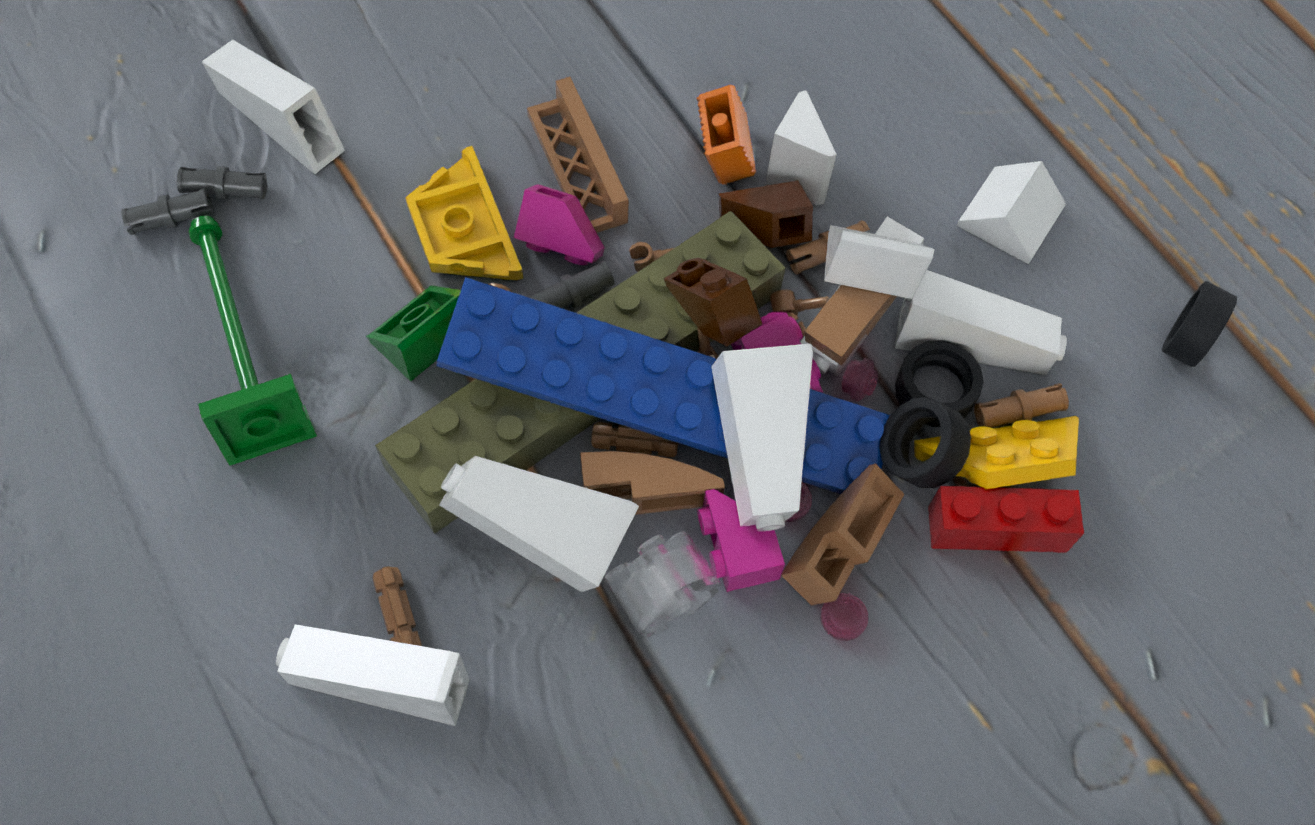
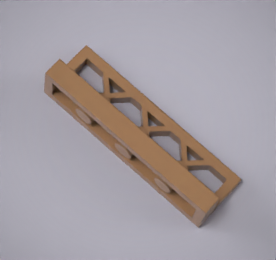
M571 77L556 80V99L528 107L527 114L562 192L581 199L580 204L583 209L586 208L588 202L605 209L607 216L590 221L596 233L628 223L629 199ZM560 112L563 119L560 127L555 129L544 125L540 118ZM560 141L576 147L577 151L572 159L556 154L555 150ZM574 172L590 177L591 182L587 190L570 185L569 180Z

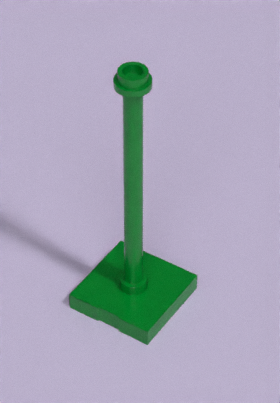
M199 216L193 219L189 228V236L194 244L201 247L241 389L199 403L198 406L204 424L229 466L317 437L312 419L306 406L302 403L300 393L291 374L264 383H258L217 243L222 237L221 226L210 216Z

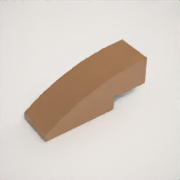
M841 285L804 331L805 341L842 366L865 334L869 335L897 296Z
M618 451L580 453L583 487L622 499H630V501L639 506L635 515L703 507L705 491L715 489L724 494L725 485L722 478L698 467L673 459L643 453Z
M876 463L869 465L836 499L795 551L781 576L810 605L836 601L854 566L869 561L905 494Z

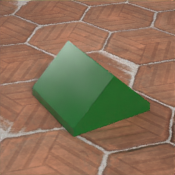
M429 286L367 335V339L411 382L437 361L461 290Z

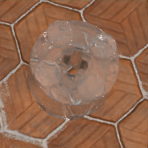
M685 531L675 534L667 541L664 540L662 535L650 538L638 547L637 552L640 555L630 564L627 562L615 567L605 576L611 591L641 638L651 637L668 629L665 623L679 616L682 620L687 618L709 602L718 592L716 587L721 586L720 581L702 553Z

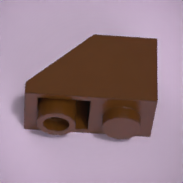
M798 180L719 193V218L731 211L764 246L775 248L812 241L813 205Z
M698 257L681 263L677 271L664 278L667 288L702 334L726 347L762 325L748 280L741 275Z

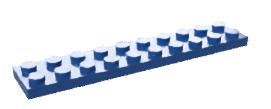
M465 277L437 359V367L728 458L711 368L717 360L716 358ZM810 389L802 482L842 494L869 465L876 463L882 470L883 463L879 445L884 433V426L890 415Z

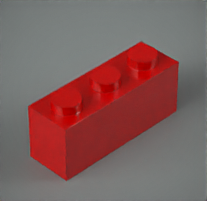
M940 486L928 506L931 549L1067 553L1084 535L1079 490L985 489L983 487Z

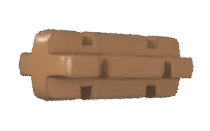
M597 422L592 429L591 443L594 448L610 450V446H616V451L651 455L652 451H658V456L675 457L678 451L677 442L619 424L618 428H612V423Z
M390 566L381 568V570L373 574L372 579L376 592L382 593L378 600L387 632L394 635V637L390 638V641L422 646L418 631H412L416 624L406 590L400 589V587L404 586L400 570L397 567Z

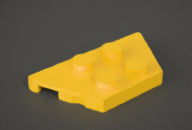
M473 146L466 147L461 151L462 158L448 170L445 167L440 168L431 176L428 183L418 186L405 197L430 270L434 273L508 280L523 279L521 265Z
M1071 416L1038 422L1019 420L1014 422L1012 426L999 428L980 426L972 428L970 430L971 444L969 456L962 470L956 476L965 477L971 483L985 489L1076 475L1079 418ZM941 436L914 440V456L920 461L929 459L935 453Z

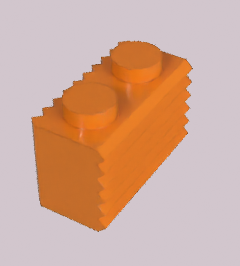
M728 85L700 94L696 99L698 101L699 118L703 132L704 154L718 182L724 185L754 176L756 167L747 113L740 101V96H738L735 86Z

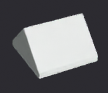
M807 90L797 94L774 133L766 184L773 185L798 180L810 202L814 205H821L825 203L837 154Z
M1042 161L994 167L958 221L957 226L1029 264L1066 203Z
M830 225L824 281L913 299L933 259L935 249L915 242Z

